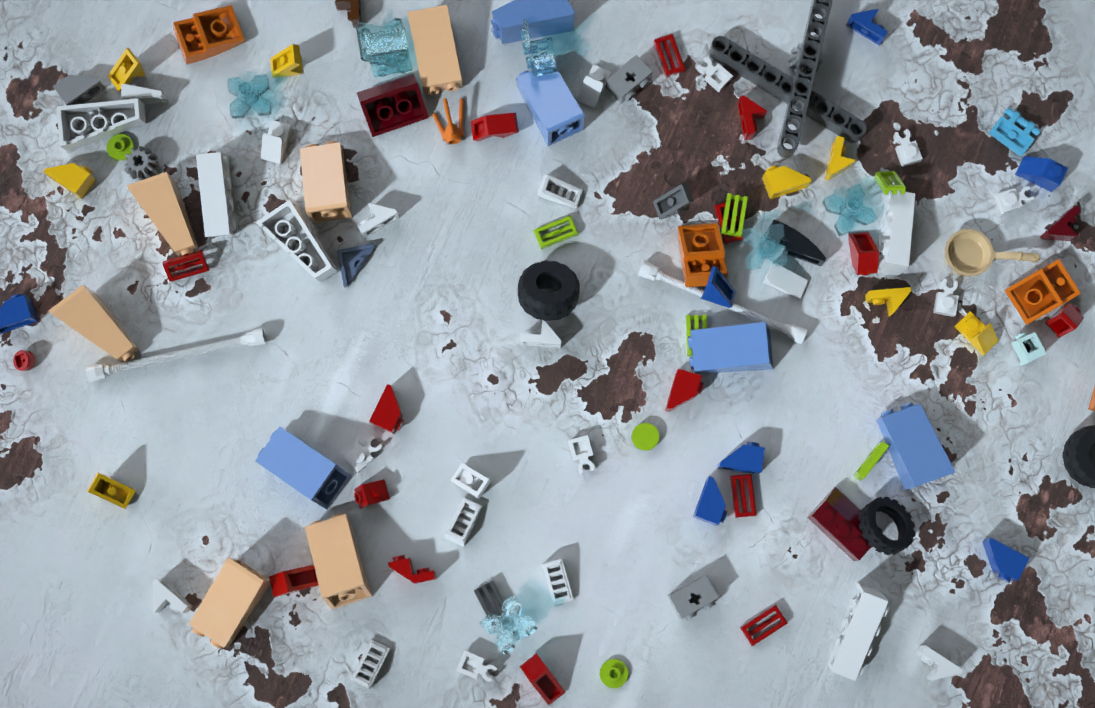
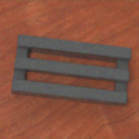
M493 580L474 590L493 629L512 619ZM490 586L507 617L502 618L487 589ZM481 591H484L499 620L498 622L494 621L480 594Z

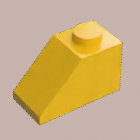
M75 163L45 168L43 171L49 178L83 199L96 181L91 175L93 171L83 164L79 167Z
M777 165L766 169L762 177L770 200L808 188L812 182L810 177L786 166L778 167Z

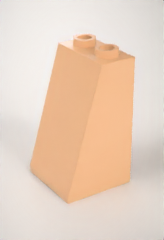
M447 5L407 12L423 93L436 95L440 91H456L463 87Z
M329 141L325 145L309 144L305 148H300L305 210L312 224L353 218L341 143Z
M335 514L331 519L317 520L306 526L305 530L321 596L331 609H335L372 597L352 525L347 515Z
M228 557L189 623L193 627L192 631L201 637L207 636L211 639L210 643L219 649L230 647L269 588L270 580L239 559Z

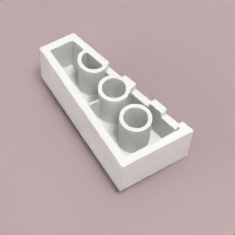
M138 98L56 106L60 147L67 151L146 124L145 104Z
M222 152L196 154L205 237L234 235L233 230H236V222L232 215L234 203L231 198L232 184L229 155Z
M897 190V194H892L889 191V195H886L878 244L879 273L899 276L909 267L911 238L914 227L913 215L917 207L915 193L905 192V194H901Z
M288 200L255 222L318 281L323 282L338 272L303 214L292 201Z
M857 583L855 589L859 591L857 599H852L849 606V614L851 616L844 620L841 634L843 638L837 639L829 662V668L832 672L856 681L858 675L861 676L865 667L864 659L870 655L873 648L871 642L874 636H878L881 629V624L879 623L882 616L885 617L889 610V601L881 591L861 583Z

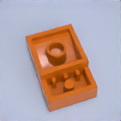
M232 5L194 13L193 18L173 22V31L186 65L216 56L245 42Z
M718 223L678 226L679 250L685 286H706L712 267L715 266L727 279L728 271L724 259L725 250Z
M1059 259L1004 290L1026 325L1081 294Z

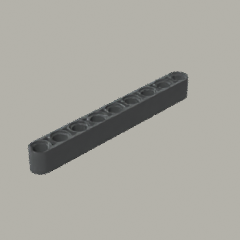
M812 0L777 146V152L783 158L793 156L799 145L833 0ZM815 14L821 15L822 19L817 18ZM814 32L818 37H814L810 33ZM806 51H812L814 55H808ZM801 69L808 70L810 74L803 73ZM801 87L805 90V92L801 93L797 90V88ZM792 106H798L801 111H795ZM788 125H794L797 130H791ZM783 144H790L792 149L785 148Z
M717 36L712 40L709 54L714 60L788 104L790 92L784 91L783 87H788L791 90L792 77L724 36ZM715 46H721L724 50L719 51ZM732 56L739 57L740 61L733 60ZM753 66L757 71H751L749 67ZM766 77H772L774 81L770 82ZM798 87V88H797V90H798L799 92H801V93H804V92H805V90H804L803 88H801V87ZM811 91L806 116L838 136L845 137L844 139L850 143L859 142L866 133V124L815 91ZM792 106L797 111H801L798 106ZM817 108H823L825 113H820ZM834 118H839L842 124L836 123ZM851 129H857L859 134H854Z

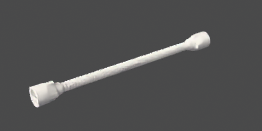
M644 260L638 274L639 276L652 281L654 279L662 280L670 285L677 286V288L684 289V291L686 290L689 293L691 292L694 295L696 294V296L702 297L703 289L686 287L685 282L664 274L663 271L658 270L659 267ZM734 302L730 308L732 311L759 322H766L769 327L781 330L783 334H786L787 338L799 344H802L808 329L794 324L783 325L781 322L773 321L771 318L744 308L741 305L739 306L736 303L734 304Z
M260 328L247 332L246 335H242L240 338H233L204 346L201 345L196 348L178 350L149 358L118 363L112 366L94 364L86 366V375L89 382H94L107 378L113 372H121L126 369L144 367L173 359L176 360L181 357L194 356V354L199 355L207 353V351H217L241 344L244 346H260L267 344L264 329Z

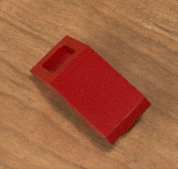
M516 113L485 115L470 121L473 141H481L492 136L505 138L519 133Z
M405 555L392 557L393 561L388 562L390 568L414 584L436 579L435 571H430L429 567L418 569L417 574H414L411 558H405Z

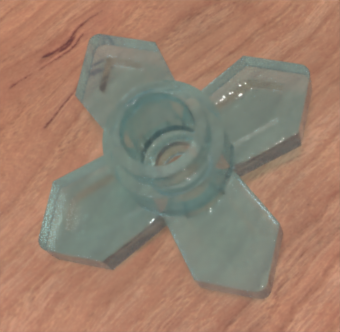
M266 74L255 75L251 82H244L240 77L227 79L229 92L237 97L229 105L230 115L233 119L244 118L250 108L259 116L272 114L270 101L262 96L270 88L269 78Z
M860 184L848 188L845 199L833 194L826 197L822 202L827 212L839 215L834 225L839 236L850 233L854 221L866 226L877 219L872 208L863 206L862 199L865 193Z
M782 223L770 225L764 236L755 228L742 230L743 242L754 248L745 257L748 270L760 269L766 259H769L775 266L788 265L787 252L776 246L785 237ZM767 243L769 245L768 249L762 250L761 246Z
M513 595L503 602L502 616L488 614L480 621V624L488 634H498L495 644L504 655L515 648V642L520 640L523 635L529 636L538 629V626L529 615L520 616L522 606Z

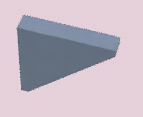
M374 243L337 250L344 288L350 285L374 251Z

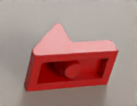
M743 95L739 97L737 105L745 141L753 139L755 132H757L756 119L765 118L767 111Z

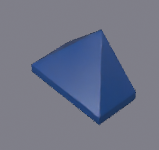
M716 266L712 267L701 299L731 308L736 290Z

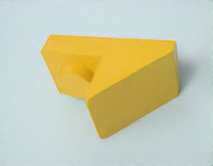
M292 44L270 58L272 77L303 74L299 45Z
M126 48L107 77L117 90L121 91V84L129 85L134 77L145 76L140 61L130 48Z
M836 136L832 142L825 180L834 178L851 168L856 162L855 159L843 157L846 150V145L843 144L845 137Z
M911 287L871 290L865 295L866 303L873 302V305H882L886 301L888 316L890 317L909 295Z
M971 311L954 326L983 356L999 342L992 324L989 323L985 326Z
M97 472L87 492L124 509L127 508L136 491Z

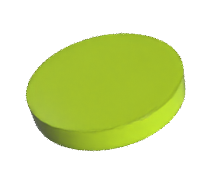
M116 134L107 142L108 154L113 159L119 161L126 160L125 153L131 154V148H135L132 139L125 134Z
M641 423L633 429L631 439L636 448L648 451L658 444L659 432L654 425Z
M609 659L600 668V679L609 688H619L627 681L628 669L622 661Z

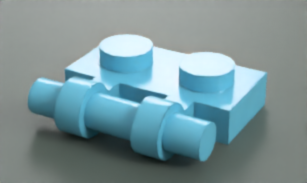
M1008 107L1003 114L1009 117V119L1001 116L988 134L1021 157L1035 140L1028 134L1031 133L1036 137L1041 130L1035 126L1034 122H1029L1020 116V112L1017 110L1013 111ZM1014 122H1016L1018 125H1020V126L1023 127L1024 129L1021 130L1019 127H1017L1016 125H1014Z

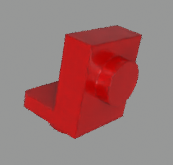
M385 479L362 484L354 489V498L360 509L390 500Z

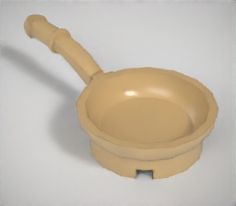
M963 229L952 234L946 243L944 254L947 266H950L955 274L968 277L978 276L985 272L994 259L1032 262L1040 260V255L1037 253H1024L1021 251L995 252L988 237L980 231L973 229Z

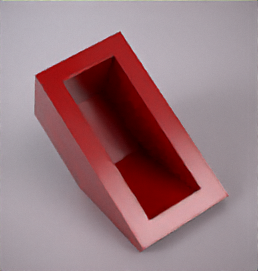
M848 233L851 261L856 274L866 276L878 273L879 250L870 233Z
M1068 303L1050 317L1045 324L1060 338L1074 331L1084 317L1076 306Z
M677 369L665 411L670 412L694 399L697 393L701 394L704 382H701L702 375Z
M387 384L369 422L394 434L396 430H400L404 420L401 419L403 415L392 386Z
M314 565L282 571L269 576L274 597L319 586Z
M537 653L519 666L548 705L566 693Z

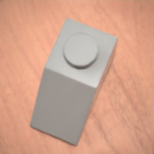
M76 75L63 77L53 86L66 105L85 104L106 89L98 78Z

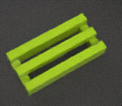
M895 171L875 172V180L885 195H889V191L892 194H897V190L901 194H905L906 187Z
M727 194L721 234L742 236L748 196L740 197V195ZM733 200L734 207L730 230H726L730 202ZM742 202L738 231L736 232L734 229L738 203Z
M571 215L533 230L541 250L578 235ZM567 222L570 223V225L542 236L539 234ZM572 229V232L566 233L564 235H561L559 237H556L543 243V240H546L548 238H551L553 236H556L558 234L564 233Z
M686 315L687 356H693L692 349H689L688 337L691 336V320H694V330L699 329V320H702V329H707V315Z
M885 442L878 443L854 473V477L859 481L865 479L889 446Z

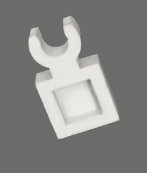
M705 57L703 62L707 67H702L698 64L696 69L699 73L706 74L704 80L716 91L720 92L730 82L733 75L719 63L714 67L711 60Z
M905 129L903 132L905 138H901L898 132L893 136L894 141L900 145L895 150L902 167L920 162L923 159L917 142H910L911 133L908 129Z
M1029 186L1024 187L1019 193H1017L1016 188L996 194L994 197L1001 214L1023 207L1022 203H1030L1034 200V196L1028 198L1024 194L1031 188Z
M944 279L940 283V288L943 292L936 293L933 313L954 317L956 316L959 296L953 295V292L957 289L958 282L954 281L952 288H949L946 285L947 279Z
M588 435L568 440L573 461L579 460L580 462L578 465L579 473L583 474V465H589L591 472L594 471L593 463L588 460V457L593 456Z
M374 436L367 440L365 447L359 443L344 456L358 473L374 460L371 454L379 452L383 448L381 444L376 448L372 447L371 444L376 439Z
M465 650L456 671L474 679L477 678L478 674H481L486 681L491 682L493 678L488 677L486 671L488 669L496 671L497 667L492 664L483 665L485 658Z

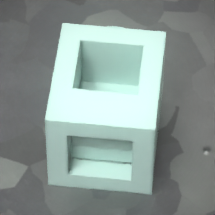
M1027 332L1015 336L1016 341L1011 343L1021 361V366L1047 354L1036 332L1029 335Z

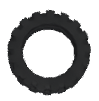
M878 497L862 508L860 511L862 514L859 515V528L863 532V538L867 539L869 546L876 548V551L879 553L884 552V555H895L903 551L913 543V537L916 534L911 514L907 513L906 508L898 504L897 500H890V497ZM877 511L887 514L894 521L898 530V540H892L880 531L876 522Z

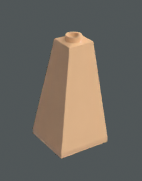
M167 172L127 185L129 191L179 257L199 250L178 184Z
M84 285L80 286L49 310L52 315L122 363L132 360L136 356L135 353L139 351L98 295Z

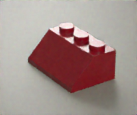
M414 74L357 92L372 137L429 118Z
M836 487L807 516L814 525L853 561H859L871 548L867 539L863 538V532L859 528L861 510Z

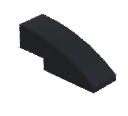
M773 219L766 240L783 245L782 253L822 266L826 257L816 245L799 231Z

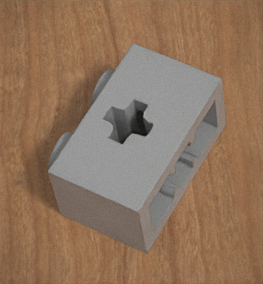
M635 55L606 79V88L622 104L625 100L630 101L636 95L637 90L640 88L644 89L650 84L652 71Z
M707 575L696 579L667 596L680 619L685 617L686 620L698 615L696 611L704 607L707 610L716 604L714 600L719 598ZM691 593L699 596L696 600L697 604L689 602Z

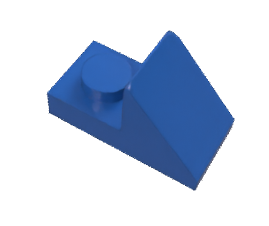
M879 9L852 14L846 26L880 46L888 31L882 25L872 22Z

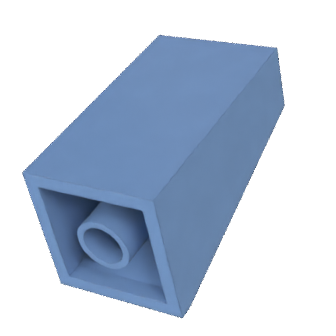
M514 0L492 11L493 19L491 24L493 28L491 30L496 39L499 38L502 44L574 30L575 12L568 0Z
M553 61L541 63L536 69L519 74L516 78L517 87L547 146L584 130L585 115Z
M766 322L691 330V336L688 337L689 349H692L693 357H690V367L697 374L774 369L770 328Z
M911 402L900 406L901 410L894 413L893 409L881 413L882 417L877 419V423L885 443L889 446V453L904 490L955 473L921 404L913 405Z
M280 426L273 432L270 441L265 448L261 449L258 458L255 460L258 464L325 509L330 507L351 476V474Z

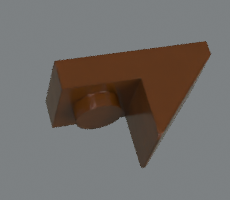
M336 0L337 10H347L348 21H352L354 28H362L361 0Z

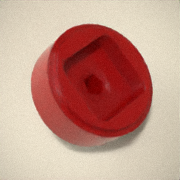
M28 350L18 351L13 359L14 366L19 371L31 370L35 363L33 353Z

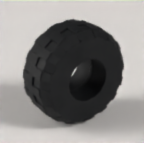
M541 261L526 268L520 276L518 282L519 303L524 311L533 318L544 321L560 320L571 314L577 306L580 284L576 274L568 266L557 261ZM549 288L557 292L545 293L541 289Z
M1095 425L1083 427L1070 435L1069 439L1065 442L1062 458L1065 469L1073 480L1083 486L1095 488V465L1089 457L1090 448L1092 445H1095Z

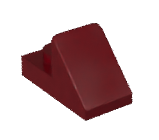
M1074 205L1049 227L1040 238L1042 240L1072 241L1078 237L1070 226L1078 219L1076 215L1081 210Z

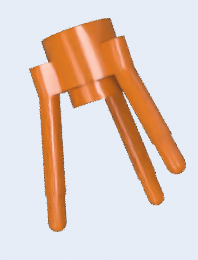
M444 98L443 103L448 122L445 131L436 113L432 115L442 135V140L446 141L447 144H456L461 142L462 137H464V99L460 98L459 128H457V125L452 123L448 102Z

